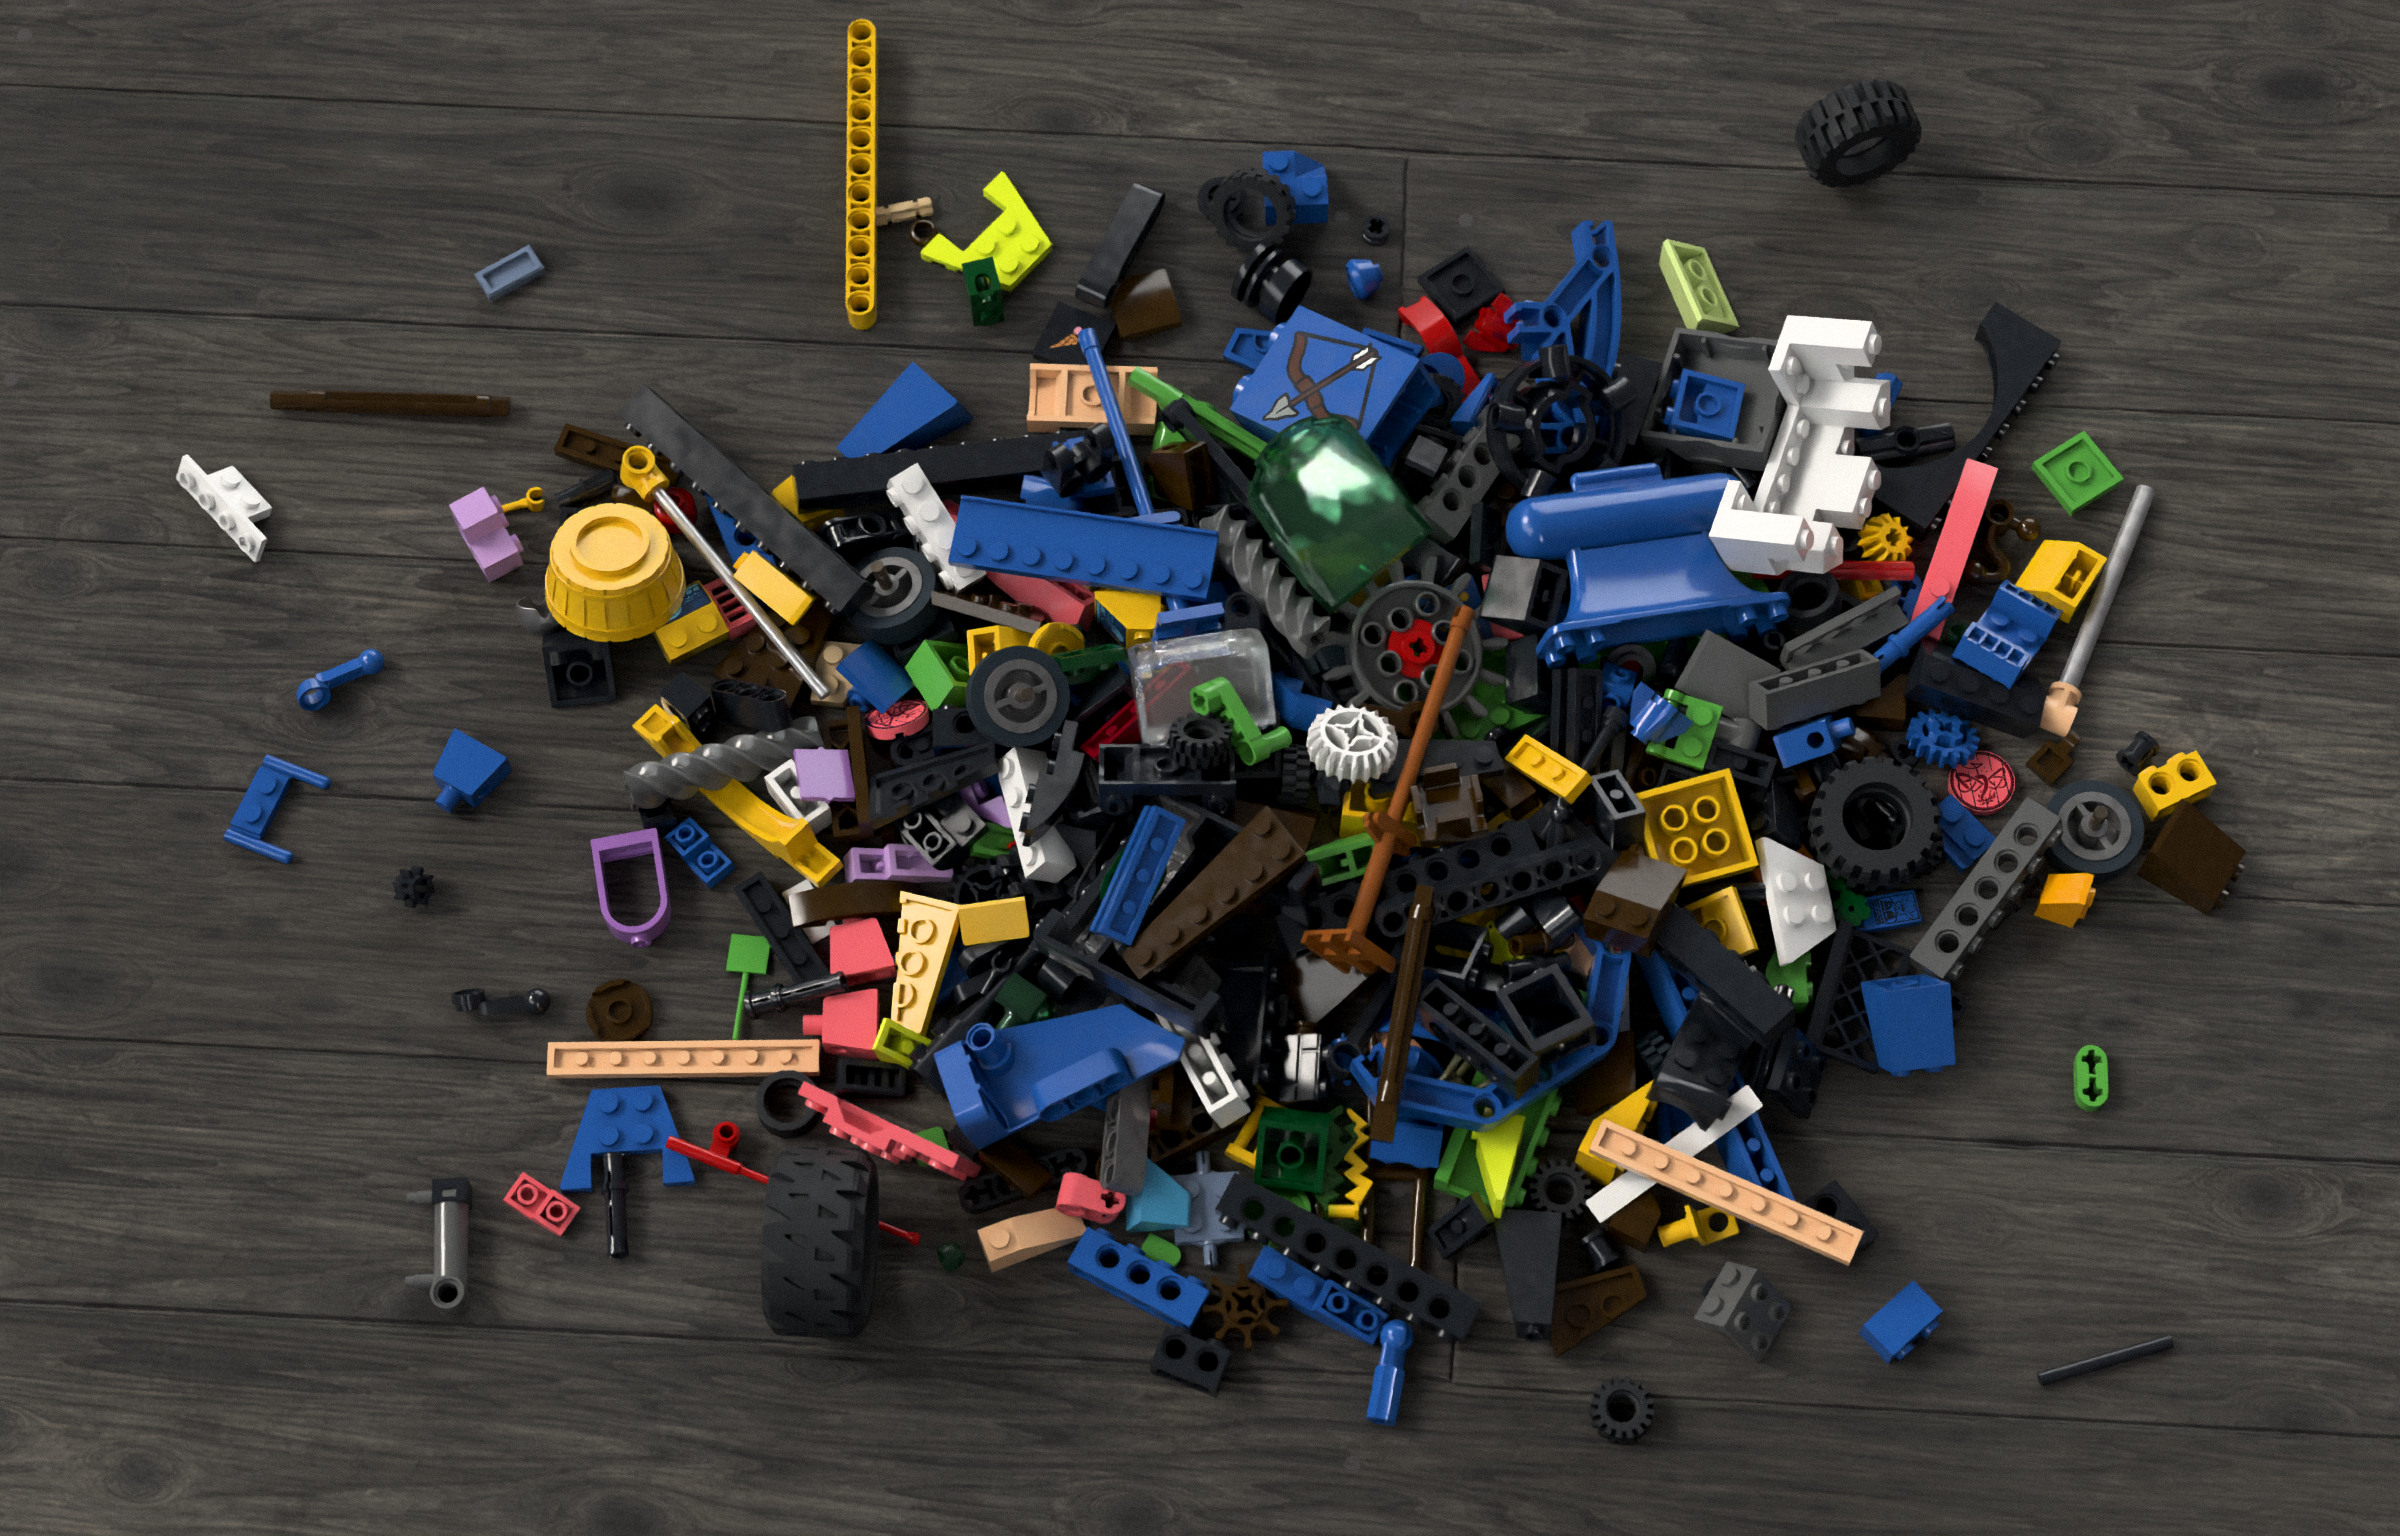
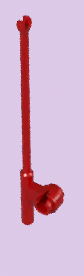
M722 1122L714 1128L713 1142L709 1150L672 1135L669 1136L665 1148L733 1175L737 1176L740 1174L768 1185L769 1176L743 1167L742 1163L728 1158L731 1151L735 1150L738 1147V1142H740V1130L732 1122ZM879 1220V1229L904 1238L913 1245L917 1246L920 1243V1234L907 1232Z

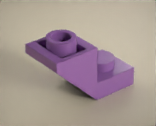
M984 780L959 790L962 799L977 815L1006 828H1012L1004 795L989 801L987 797L989 790Z

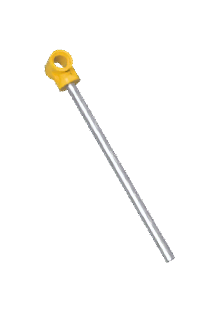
M644 446L628 448L622 458L620 470L622 482L627 487L635 489L645 502L656 499L820 700L825 699L831 691L747 589L733 577V572L667 494L666 490L670 485V481L655 464V456L652 451ZM638 465L644 469H635L632 466Z

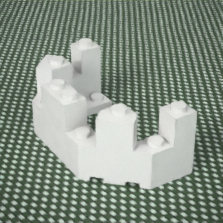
M1787 315L1768 370L1788 406L1754 502L1741 481L1728 480L1709 533V538L1729 570L1768 575H1779L1786 570L1824 574L1843 563V539L1836 527L1862 530L1865 519L1870 516L1872 510L1871 501L1874 492L1880 487L1881 473L1871 457L1853 456L1855 450L1854 428L1882 430L1890 425L1891 410L1890 380L1854 377V366L1872 367L1875 356L1881 351L1882 339L1878 335L1872 321Z

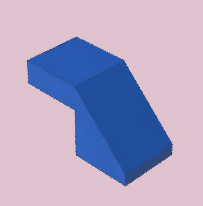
M1272 672L1263 704L1271 711H1280V718L1290 727L1308 732L1317 714H1324L1326 708L1331 709L1333 702L1301 693L1304 681Z

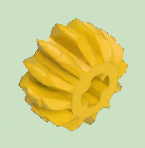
M1889 513L1868 519L1864 523L1862 530L1857 532L1861 537L1857 546L1864 550L1861 558H1870V561H1906V557L1912 552L1908 544L1914 539L1907 536L1906 531L1909 526H1901L1900 517L1891 518Z

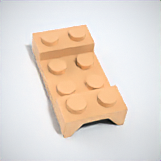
M1030 363V397L1027 414L1028 432L1055 433L1060 430V427L1088 428L1100 422L1109 427L1089 365ZM1106 366L1128 434L1154 436L1157 402L1128 385V379L1136 367ZM1140 367L1158 378V367Z

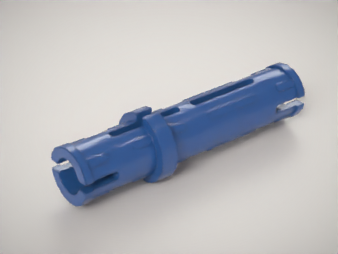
M1941 595L1898 634H1891L1887 638L1888 642L1873 654L1874 657L1880 660V675L1900 657L1905 658L1909 655L1910 648L1950 614L1955 612L1954 607L1949 601L1945 603L1946 598Z

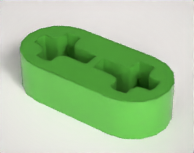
M2087 1045L2081 1048L2074 1058V1097L2080 1108L2092 1112L2100 1109L2108 1098V1065L2106 1054L2101 1048ZM2087 1055L2092 1056V1060L2098 1062L2093 1068L2092 1074H2089L2088 1063L2082 1062L2086 1059ZM2089 1082L2093 1083V1092L2100 1095L2097 1096L2094 1102L2090 1101L2088 1095H2083L2089 1088Z

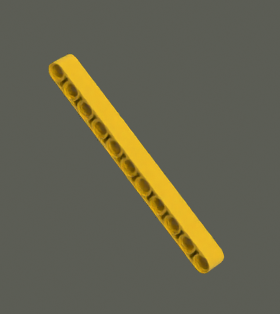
M865 19L852 22L848 29L846 308L849 323L857 330L871 328L877 318L878 43L875 26L872 22ZM862 64H866V65H867V66H864V67H858L859 65H862ZM860 91H868V92L862 93V94H861V93H858V92H860ZM863 117L867 118L865 120H858L859 118ZM861 144H866V145H867V146H865V147H857V146H859V145H861ZM861 171H867L865 174H857ZM861 198H866V199H867V200H865V201H863V202H858V201H857L858 199H861ZM862 225L867 226L864 229H857V227ZM859 253H867V255L862 257L856 256ZM861 280L867 281L865 284H856V282ZM860 308L867 309L864 312H856V310Z

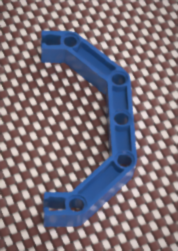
M1584 924L1575 931L1593 956L1584 1007L1596 1025V1034L1604 1038L1605 1045L1597 1046L1593 1044L1541 1069L1548 1074L1549 1080L1546 1082L1537 1081L1518 1101L1514 1100L1494 1083L1484 1089L1405 1073L1398 1115L1476 1132H1488L1603 1060L1610 1053L1617 1039L1632 952L1621 949V953L1618 955L1610 953L1606 949L1605 943L1586 937ZM1381 1042L1372 1047L1367 1059L1370 1062L1376 1060L1382 1070L1385 1048ZM1361 1054L1351 1061L1349 1070L1375 1106L1380 1076L1378 1078L1372 1077L1362 1064L1366 1058ZM1480 1105L1488 1106L1492 1110L1493 1116L1490 1118L1481 1117L1477 1113L1476 1107Z

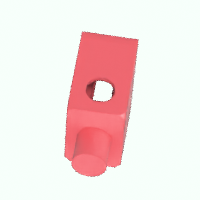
M863 918L843 919V924L830 928V974L843 971L848 986L897 976L894 960L877 918L864 920Z
M878 989L826 996L823 998V1015H803V1035H822L824 1052L879 1061L872 1050L880 1028V997Z

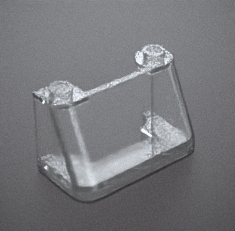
M1252 628L1142 643L1128 648L1130 675L1140 737L1143 744L1148 743L1149 745L1157 746L1167 743L1170 738V727H1172L1173 721L1178 722V717L1180 716L1187 718V713L1193 712L1194 716H1198V713L1195 712L1191 705V689L1218 677H1224L1231 683L1259 730L1267 728L1270 724H1276L1268 646L1259 630Z

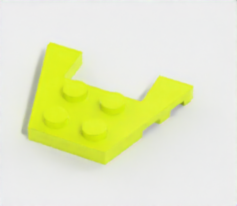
M1001 171L983 189V193L987 199L1004 212L965 251L960 250L939 233L920 251V255L924 261L929 263L935 261L945 265L946 269L954 272L958 270L963 272L962 263L993 257L1001 289L1011 292L1052 251V244L1006 174Z

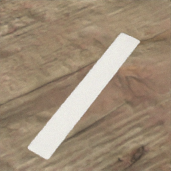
M1746 1085L1727 1099L1732 1104L1722 1121L1716 1119L1706 1132L1699 1129L1695 1122L1664 1145L1693 1157L1763 1105L1751 1088ZM1628 1170L1589 1198L1586 1204L1597 1220L1603 1222L1657 1182Z

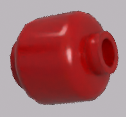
M667 488V494L691 523L695 525L698 511L695 499L691 493L684 488ZM655 500V516L667 532L675 535L684 534Z

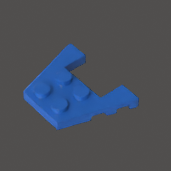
M660 1085L591 1090L560 1184L562 1194L593 1192V1157H603L604 1154L615 1152L625 1155L663 1153V1184L665 1187L696 1185L687 1156L665 1148L670 1135L679 1138Z

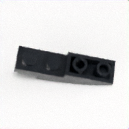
M1065 720L1062 732L1055 731L1051 750L1057 752L1056 760L1049 759L1046 774L1039 772L1036 785L1029 784L1025 803L1031 804L1030 813L1023 812L1019 832L1025 833L1022 846L1030 847L1039 840L1062 815L1072 797L1085 753L1072 750L1078 722Z

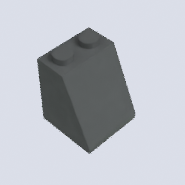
M1706 629L1678 679L1675 688L1691 697L1723 706L1722 714L1731 719L1744 718L1753 721L1749 718V682L1784 671Z

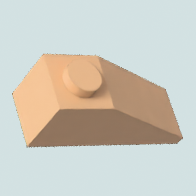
M1056 1208L1008 1218L977 1231L990 1270L995 1272L1079 1240L1086 1227L1082 1218L1068 1216L1060 1213Z

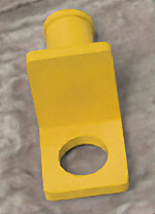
M1689 1204L1684 1206L1686 1218L1657 1227L1660 1240L1665 1248L1692 1237L1702 1246H1706L1738 1235L1740 1232L1735 1216L1712 1206L1696 1211ZM1716 1213H1723L1728 1218V1226L1722 1232H1715L1709 1226L1710 1218Z

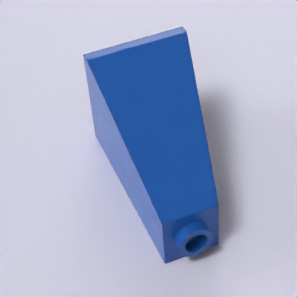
M912 362L836 448L848 458L863 457L865 454L873 452L888 454L895 453L900 449L918 450L970 423L974 417L952 395Z

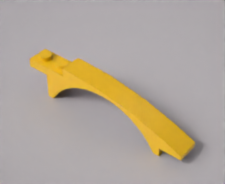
M654 704L632 725L633 729L663 758L677 752L692 753L695 749L702 746L677 716H670L657 704ZM732 779L727 786L718 791L699 789L707 799L777 859L781 857L816 887H823L844 867L839 858L817 841L809 822L802 817L795 819L778 812L759 799L739 781Z

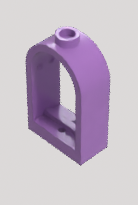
M657 828L590 840L600 908L608 929L616 938L631 944L634 948H643L651 945L652 940L659 937L665 931L671 919L670 896L661 840ZM654 854L661 899L659 910L650 921L643 925H622L611 916L604 863Z

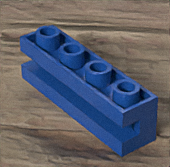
M1144 806L1089 931L1106 939L1108 937L1118 945L1131 946L1185 825V819L1158 806Z

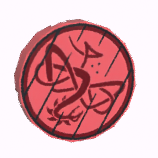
M906 698L895 703L883 715L876 708L872 709L865 716L864 723L869 736L878 740H893L896 738L895 734L903 732L904 736H910L922 730L930 721V711L925 701Z
M1976 751L1974 759H1969L1966 766L1958 762L1957 768H1952L1948 776L1949 794H1952L1973 815L1988 816L1999 812L2009 802L2015 789V777L2010 766L2000 756L1988 751Z

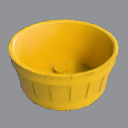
M605 503L585 508L579 511L578 514L575 513L558 529L550 548V561L545 576V599L549 611L555 620L573 634L600 642H623L646 636L656 631L655 629L662 627L673 617V614L681 607L684 600L683 597H685L686 577L681 560L671 544L670 536L657 518L650 515L644 509L636 506L633 507V505Z

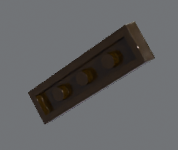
M566 423L556 443L554 453L555 456L601 471L611 469L615 475L620 476L624 452L636 445ZM652 452L655 456V464L670 481L668 488L677 487L681 476L667 465L671 460L664 454L659 457ZM638 465L632 466L635 469H644Z

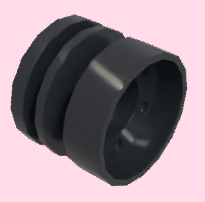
M1265 241L1254 248L1240 267L1233 281L1231 296L1239 302L1244 301V305L1250 309L1258 305V314L1277 326L1289 319L1302 302L1310 287L1313 271L1294 258L1286 261V253L1280 249L1276 250L1274 245Z

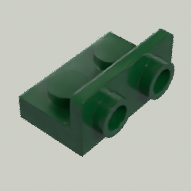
M1111 643L1049 655L1062 668L1069 686L1091 682L1108 669L1114 668L1115 662L1126 660L1124 647Z

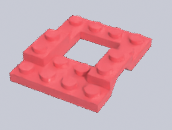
M805 1081L798 1092L799 1095L807 1098L804 1105L825 1114L823 1122L832 1126L829 1131L830 1133L846 1141L852 1135L849 1142L877 1156L880 1154V1157L897 1165L900 1159L910 1163L912 1157L964 1182L967 1175L976 1179L982 1169L981 1166Z

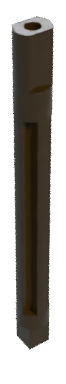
M274 390L270 393V408L306 410L307 412L491 417V415L509 416L511 413V397L479 394Z
M1417 885L1414 903L1410 907L1369 1140L1393 1144L1434 915L1432 907L1435 889L1430 886Z

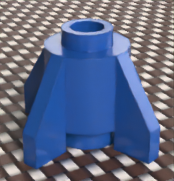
M1641 681L1632 695L1629 723L1634 728L1630 733L1645 745L1649 740L1657 744L1685 733L1693 722L1681 712H1678L1673 717L1678 709L1658 694L1651 700L1655 692Z

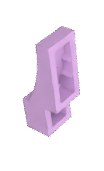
M887 844L884 849L852 847L843 857L846 883L881 880L914 883L950 882L953 875V868L945 871L936 870L914 845Z

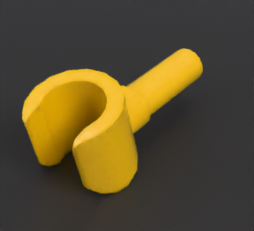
M532 487L527 491L526 498L501 505L504 510L503 513L521 508H528L533 512L541 511L545 505V500L534 501L532 499L541 497L542 489Z

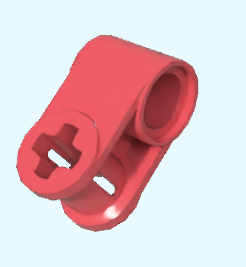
M1065 1173L1056 1202V1210L1068 1216L1084 1218L1099 1224H1109L1117 1218L1119 1212L1124 1208L1126 1197L1125 1194L1101 1188L1100 1181L1085 1175ZM1104 1200L1109 1202V1208L1105 1207L1106 1202Z

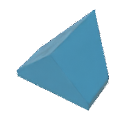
M1147 1157L1145 1181L1140 1194L1136 1197L1127 1196L1126 1232L1136 1233L1191 1228V1193L1186 1191Z

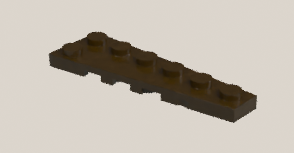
M1266 806L1132 942L1131 946H1128L1121 954L1122 958L1140 982L1144 984L1304 863L1308 857L1269 807Z

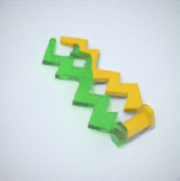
M1339 1105L1328 1113L1332 1114L1329 1148L1333 1153L1327 1157L1324 1177L1326 1180L1323 1183L1322 1193H1311L1324 1208V1220L1355 1219V1221H1359V1207L1371 1189L1373 1181L1361 1175L1368 1169V1165L1354 1151L1369 1140V1137L1361 1132L1368 1124L1352 1109H1347V1115L1353 1124L1345 1126L1344 1130L1353 1139L1343 1144L1339 1138L1345 1132L1333 1123L1343 1112V1106ZM1345 1160L1353 1165V1167L1344 1172V1176L1358 1186L1345 1194V1197L1354 1202V1205H1329L1330 1202L1339 1197V1194L1334 1192L1333 1189L1345 1182V1179L1333 1168Z

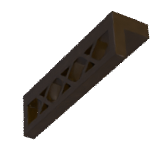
M859 706L846 707L847 719L822 722L825 749L847 750L850 747L848 755L849 760L852 762L851 773L854 780L855 801H849L848 803L844 801H831L830 803L835 842L874 837V829L869 821L870 792ZM848 729L849 738L841 746L830 739V731ZM838 806L842 808V810L839 813ZM848 813L858 819L859 828L840 830L839 823Z

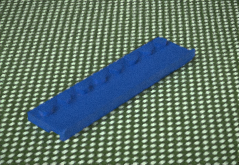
M961 495L948 559L950 566L1208 603L1215 567V556L1219 546V532Z

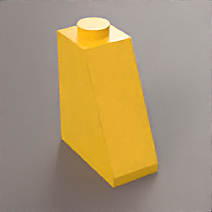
M752 550L750 554L744 551L733 565L737 570L733 577L792 625L797 624L818 598L809 593L797 581L756 550Z

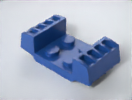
M2006 579L1998 588L1989 608L1977 623L1972 622L1965 631L1952 657L1960 659L1967 663L1966 665L1974 667L1980 673L1993 678L1992 680H1997L2004 684L2006 688L2011 689L2042 649L2046 640L2056 628L2063 611L2049 605L2048 602L2040 600L2034 594L2032 595L2024 591L2023 588L2015 586Z

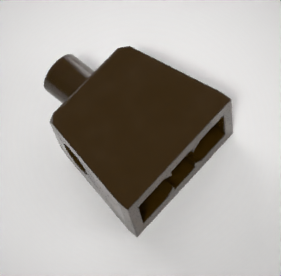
M1171 442L1152 451L1150 456L1146 458L1144 471L1148 475H1153L1155 492L1158 496L1191 511L1216 500L1207 442Z

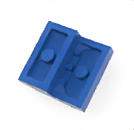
M869 639L841 661L836 668L882 715L915 688L910 675L873 639Z

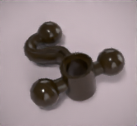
M1996 498L1991 500L1985 506L1981 517L1982 529L1985 531L1982 545L1986 554L1998 565V569L1995 572H1988L1982 562L1972 560L1967 562L1963 569L1962 578L1964 581L1973 586L1981 583L1996 585L2005 581L2010 574L2011 565L2006 554L1996 546V537L2004 535L2011 529L2016 531L2018 538L2022 541H2034L2041 534L2039 521L2034 517L2028 516L2022 519L2014 517V506L2006 499ZM1991 514H2001L2005 521H1995L1992 519Z

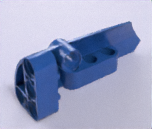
M1117 1004L995 1030L988 1023H979L968 1031L966 1041L960 1040L934 1053V1058L960 1129L978 1150H981L1040 1120L1046 1122L1059 1120L1179 1061L1187 1040L1149 1021L1126 1006Z

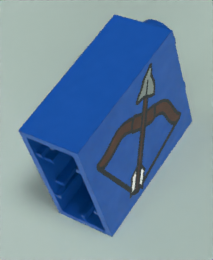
M1299 305L1288 322L1278 324L1270 334L1267 343V353L1254 373L1245 375L1237 383L1232 396L1233 404L1229 410L1246 431L1289 457L1364 493L1372 495L1440 389L1420 359Z

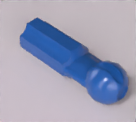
M1394 1319L1383 1325L1380 1332V1342L1383 1347L1379 1365L1375 1369L1366 1420L1372 1423L1386 1426H1395L1405 1376L1403 1366L1406 1351L1414 1341L1412 1328L1403 1320Z

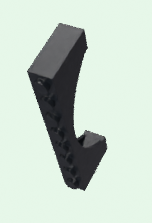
M1995 302L1979 324L1974 339L1981 343L1987 356L1994 387L1992 411L1984 427L1963 448L1935 462L1906 468H1883L1878 464L1876 465L1881 473V484L1879 489L1874 492L1871 501V512L1878 516L1889 513L1891 518L1900 517V525L1909 526L1906 533L1920 542L1923 541L1928 533L1934 535L1943 521V518L1940 517L1945 509L1949 511L1967 458L1986 463L1994 450L1991 445L1997 438L2001 441L2011 426L2008 421L2013 415L2017 418L2027 405L2026 396L2029 392L2035 394L2044 381V377H2042L2046 369L2052 371L2061 357L2057 353L2061 340L1998 302Z

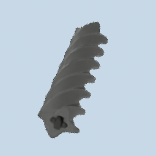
M1228 504L1216 515L1200 520V529L1219 532V546L1217 547L1215 557L1221 561L1228 573L1237 580L1240 587L1245 592L1254 596L1257 600L1258 608L1270 618L1274 627L1287 638L1292 648L1305 659H1310L1320 648L1336 642V639L1329 634L1331 617H1319L1313 614L1314 598L1301 597L1296 594V577H1283L1279 575L1280 559L1264 557L1262 554L1263 540L1246 537V520L1230 519V506Z
M805 716L793 720L792 725L782 731L767 732L760 730L755 735H736L723 744H704L692 753L677 752L666 756L660 762L646 761L638 763L628 771H623L622 781L632 812L637 806L644 809H655L660 807L669 797L677 800L689 799L700 788L718 791L727 786L732 779L750 782L756 779L764 770L772 772L788 760L792 759L794 761V749H818V747L825 749V746L820 736L815 716Z

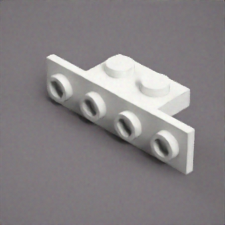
M188 454L182 456L176 476L180 485L212 516L221 529L227 532L243 552L255 563L260 561L267 538L253 523L269 517L272 511L271 505L234 466L207 475Z

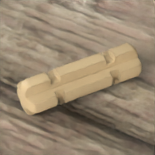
M926 197L917 199L915 203L911 200L888 205L889 208L884 209V206L877 207L876 224L881 226L888 224L887 221L896 223L917 218L916 215H921V217L930 216L933 214L932 202L930 198Z

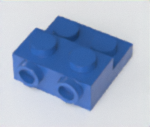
M1683 368L1679 380L1673 379L1669 398L1674 399L1673 407L1667 406L1662 425L1668 426L1667 433L1669 434L1672 429H1676L1678 435L1732 442L1746 384Z

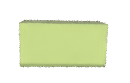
M1670 239L1665 240L1662 244L1659 266L1686 328L1721 334L1736 330L1739 324L1705 248Z

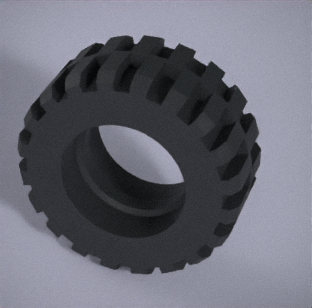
M1874 79L1870 82L1863 80L1855 85L1843 86V89L1836 92L1832 91L1824 99L1816 101L1810 110L1807 109L1802 114V119L1798 121L1794 135L1810 177L1823 186L1826 185L1831 188L1840 186L1844 188L1849 187L1851 184L1860 185L1869 179L1879 178L1881 174L1894 170L1900 162H1905L1909 158V154L1914 153L1918 143H1920L1922 127L1906 90L1891 80Z
M1874 756L1864 757L1859 764L1852 760L1845 763L1842 770H1834L1829 775L1827 781L1822 783L1817 792L1808 820V831L1811 832L1809 839L1811 849H1817L1818 855L1816 859L1820 864L1824 866L1827 864L1831 868L1829 875L1836 880L1839 876L1846 878V885L1855 888L1858 883L1865 885V891H1875L1877 886H1883L1884 890L1895 888L1898 882L1905 884L1913 878L1916 872L1922 870L1936 846L1941 831V826L1939 825L1941 810L1940 807L1934 804L1937 797L1933 789L1926 790L1924 787L1927 780L1921 774L1916 777L1911 775L1912 767L1905 763L1899 768L1892 765L1894 759L1886 757L1883 758L1881 763L1875 762ZM1863 798H1876L1889 803L1900 813L1906 829L1902 841L1896 847L1887 850H1871L1859 845L1848 835L1843 824V815L1848 805Z

